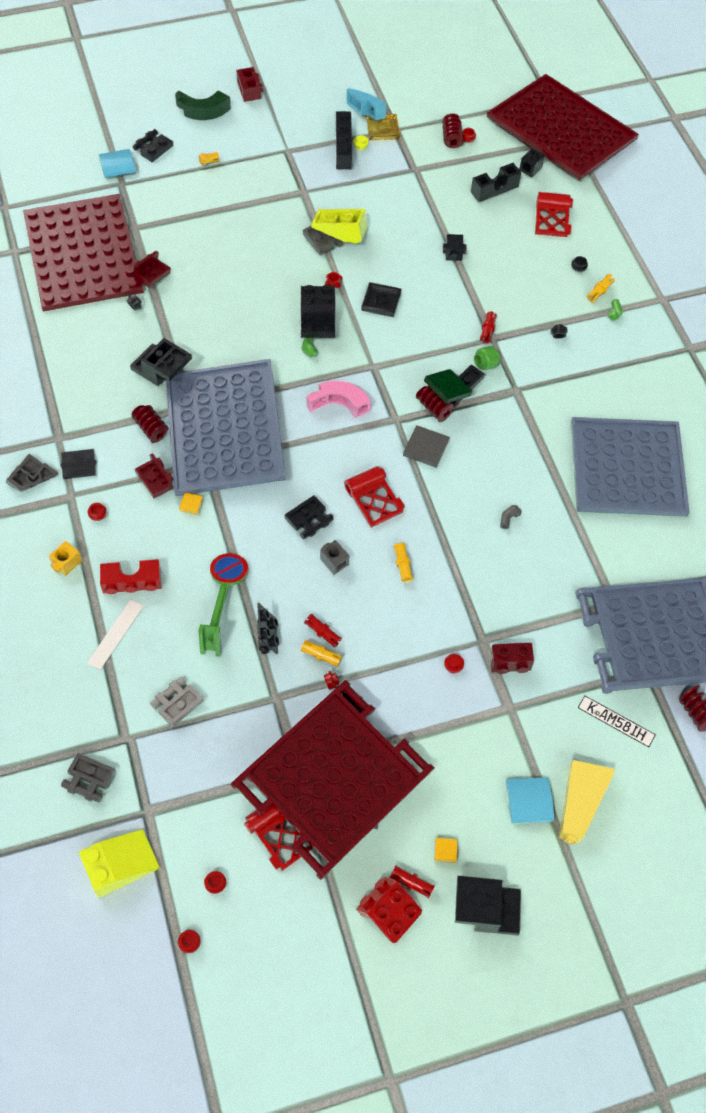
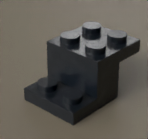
M301 286V338H335V286Z
M163 338L157 345L152 343L130 365V368L135 373L159 386L165 379L171 381L192 359V354Z
M457 876L455 923L474 925V931L519 936L521 889L502 887V880Z

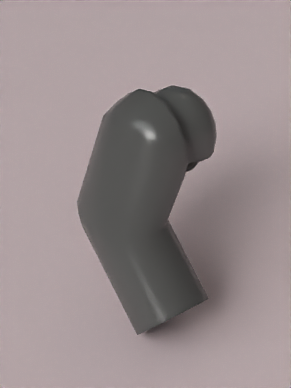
M511 505L502 512L500 528L508 529L510 518L521 515L522 510L517 505Z

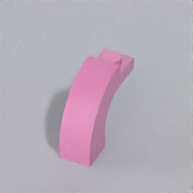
M344 381L319 384V391L312 392L307 396V408L310 412L327 404L337 403L347 407L356 418L369 412L371 408V400L367 394L356 385Z

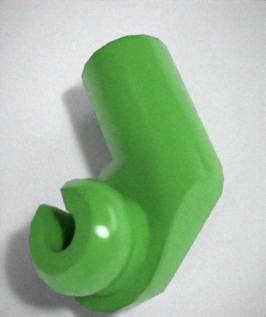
M614 299L611 301L613 309L611 312L610 310L608 311V317L611 320H617L623 314L619 300Z
M304 338L301 347L302 351L307 356L315 357L318 351L312 345L313 338Z

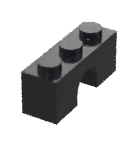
M510 163L500 167L499 173L494 179H491L487 173L473 177L471 193L478 202L515 189L519 187L522 172L514 163Z

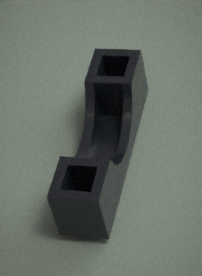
M336 111V169L352 170L351 111Z

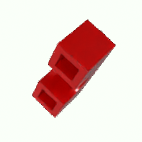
M159 559L139 561V569L132 575L122 573L120 562L100 564V586L102 592L116 594L117 592L134 593L141 590L155 591L156 589H162Z

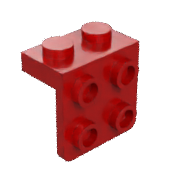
M384 877L377 881L374 886L375 888L370 894L361 899L360 905L356 910L361 916L371 919L390 942L397 943L422 914V909L397 880Z

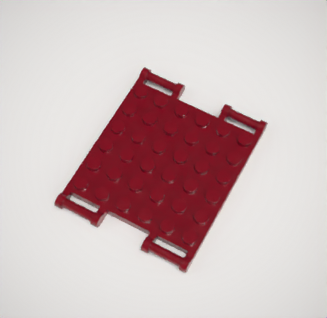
M347 680L343 681L231 783V786L235 790L238 789L257 809L255 812L259 816H262L273 805L302 835L290 849L294 853L297 852L309 864L320 880L435 769L431 763L428 764L409 745L410 742L406 738L393 747L366 720L376 708L372 704L369 705L353 690ZM343 692L363 710L361 713L341 695ZM402 750L423 770L421 773L400 754ZM248 779L267 799L264 803L244 784L245 780ZM306 842L327 862L324 867L303 846Z

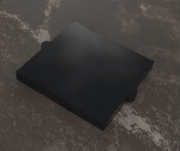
M94 449L61 452L62 463L60 466L63 479L96 476L95 465L97 461L95 460Z

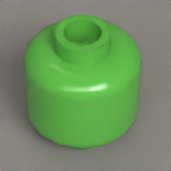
M493 346L479 348L474 355V363L481 370L496 368L500 361V353Z

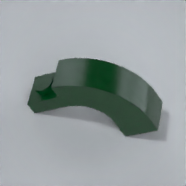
M219 90L205 99H195L181 91L175 93L176 106L183 109L184 116L190 119L211 120L224 115L231 109L230 96Z

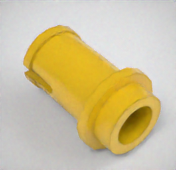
M218 152L201 153L199 155V162L204 166L208 163L220 161Z

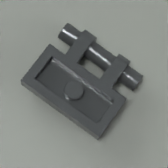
M311 226L303 229V235L319 255L334 249V244L338 247L343 245L341 240L330 235L327 237L328 234L318 231Z
M77 753L67 771L69 775L74 777L71 781L64 779L61 787L67 789V792L71 794L77 793L84 796L85 800L90 802L93 800L100 803L103 795L96 791L98 787L107 790L116 770L113 767ZM81 780L90 783L88 789L79 785Z

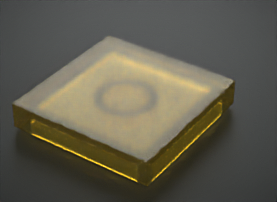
M386 114V118L377 121L366 115L369 140L399 139L397 114Z

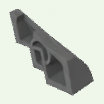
M28 454L6 479V484L22 492L56 477L58 472L46 463L43 464L31 454Z

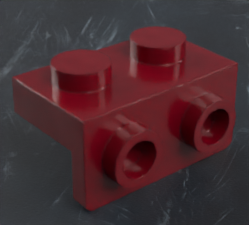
M154 251L141 261L136 262L133 278L150 288L170 274L171 268L158 260L159 252Z
M153 453L150 454V461L134 469L136 475L153 499L173 489L172 481L174 479L169 470L166 471L164 469L162 460L156 458Z
M532 643L492 645L491 672L506 674L514 671L518 673L531 671L534 663Z

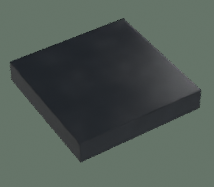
M369 282L361 311L394 317L402 289Z

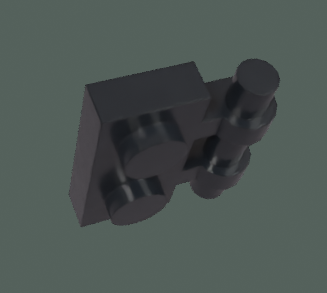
M156 129L148 131L142 139L136 140L132 146L135 151L141 149V156L150 162H154L174 146L173 141L163 134L156 137L158 135Z
M315 495L285 514L286 521L296 531L300 528L304 529L300 533L303 540L314 536L316 531L327 527L329 522L334 520L332 514L329 513L326 516L322 514L326 511V507ZM316 518L318 521L311 526L309 522Z

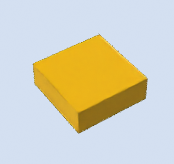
M184 493L179 510L198 515L203 496Z
M436 838L434 861L456 863L457 839Z

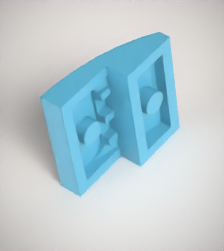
M130 149L99 154L105 178L136 172Z
M549 778L507 779L506 787L511 823L554 822Z

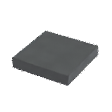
M416 425L403 452V456L437 468L450 437Z

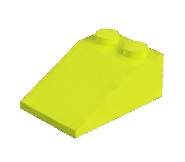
M318 209L311 227L341 241L356 244L362 242L367 229L366 209Z
M143 829L98 842L78 852L98 898L160 869Z

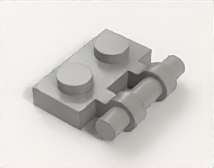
M182 677L176 681L173 680L165 691L159 692L155 695V699L150 702L153 709H156L159 705L163 706L158 712L172 728L204 701L203 697L190 684L184 689L181 688L186 683ZM174 693L177 694V695H176L173 699H171L170 701L167 700L172 694H174Z

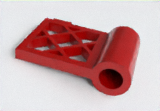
M538 192L535 234L567 237L568 234H571V224H568L569 208H572L573 198L569 194ZM540 211H546L549 215L544 218ZM565 213V217L560 219L556 214ZM551 217L557 221L553 225L547 221ZM544 223L549 228L539 229V226ZM560 224L564 231H558L555 227Z
M375 466L344 481L347 493L350 497H353L370 528L403 513V508H405L400 497L396 499L385 481L386 473L384 469L379 466ZM384 488L387 492L386 498L375 495L376 491ZM366 496L372 498L370 505H366L359 498ZM373 500L383 501V509L373 507ZM386 503L393 504L397 510L390 512L384 509ZM370 510L381 513L380 518L372 521L369 516Z
M273 805L262 816L253 811L245 817L246 822L244 826L250 834L255 833L272 856L269 858V861L276 870L280 868L283 871L301 858L299 854L294 856L292 851L291 859L283 864L278 857L279 849L291 850L289 846L280 845L282 833L295 835L293 844L296 842L297 836L302 835L297 830L295 832L283 830V824L286 819ZM270 831L279 833L278 845L268 843L264 836ZM311 845L306 847L308 852L313 849Z

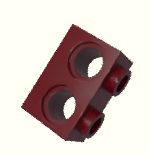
M254 67L237 69V84L243 101L261 99L263 85L259 83V74L255 72Z

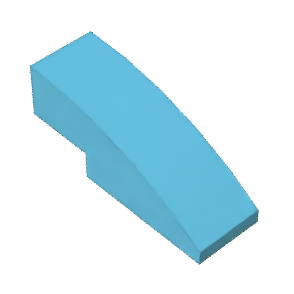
M351 88L347 89V104L360 115H369L375 121L386 118L385 102L368 93Z

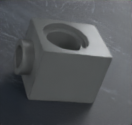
M336 540L326 543L321 548L320 560L333 575L349 566L350 556Z

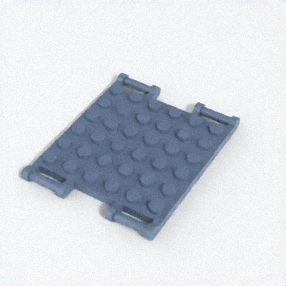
M706 578L581 588L575 591L576 598L579 600L582 609L584 626L590 627L594 624H599L607 652L597 653L593 656L594 663L598 667L602 681L601 689L604 694L620 690L706 683ZM587 597L592 598L596 615H591ZM605 662H610L615 679L614 682L609 680Z

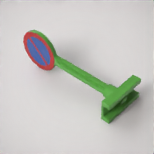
M234 553L219 555L213 559L210 565L212 578L221 585L210 626L202 624L199 626L200 654H204L205 650L216 651V656L220 657L221 634L220 627L218 626L228 588L230 585L242 582L248 574L246 560Z

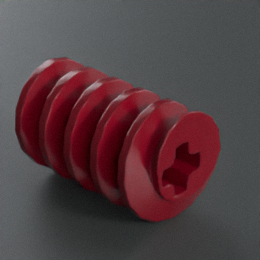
M447 114L442 120L443 141L449 148H458L463 144L462 122L458 114Z
M429 386L422 387L416 393V399L433 414L438 422H443L450 416L454 405L452 403L446 404Z
M140 405L132 411V418L151 443H157L163 439L169 428L161 420V417L157 415V412L153 410L151 405Z
M697 685L683 693L679 702L685 705V711H690L688 716L694 718L693 723L695 725H699L698 731L705 732L706 699H701L705 693H697L700 689V685Z

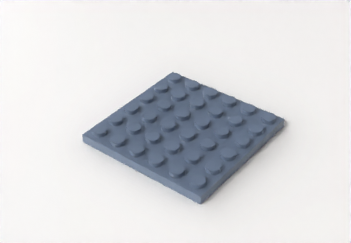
M572 417L571 433L577 512L688 517L690 511L679 422Z

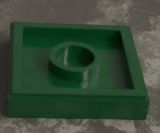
M451 369L433 373L424 378V382L446 404L469 397L473 392Z

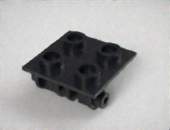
M257 603L259 650L262 654L269 653V650L278 654V620L260 603Z

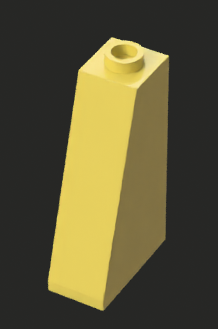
M577 760L572 761L569 766L559 839H564L569 844H577L582 841L614 775L615 769Z

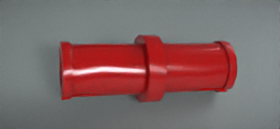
M492 311L487 312L485 322H483L481 327L480 341L483 340V343H489L491 335L495 331L497 314H494Z
M310 614L307 617L309 620H305L304 624L315 631L319 638L325 639L332 647L338 646V641L341 642L342 637L333 632L327 623L323 624L313 614Z
M395 865L389 877L407 886L406 889H413L428 899L435 885L417 877L418 874H411Z

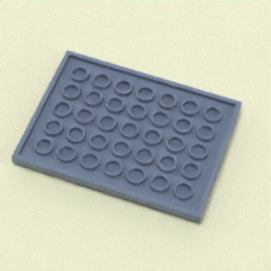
M271 359L182 371L171 381L166 380L175 496H181L184 493L195 494L286 480Z

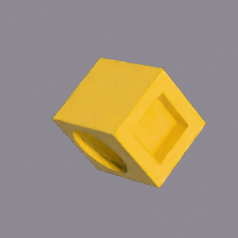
M67 541L63 542L49 555L52 569L57 573L61 572L65 576L82 562L80 552Z

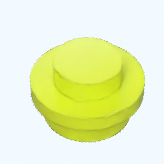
M359 135L354 138L353 144L356 149L364 150L368 146L369 140L367 137Z

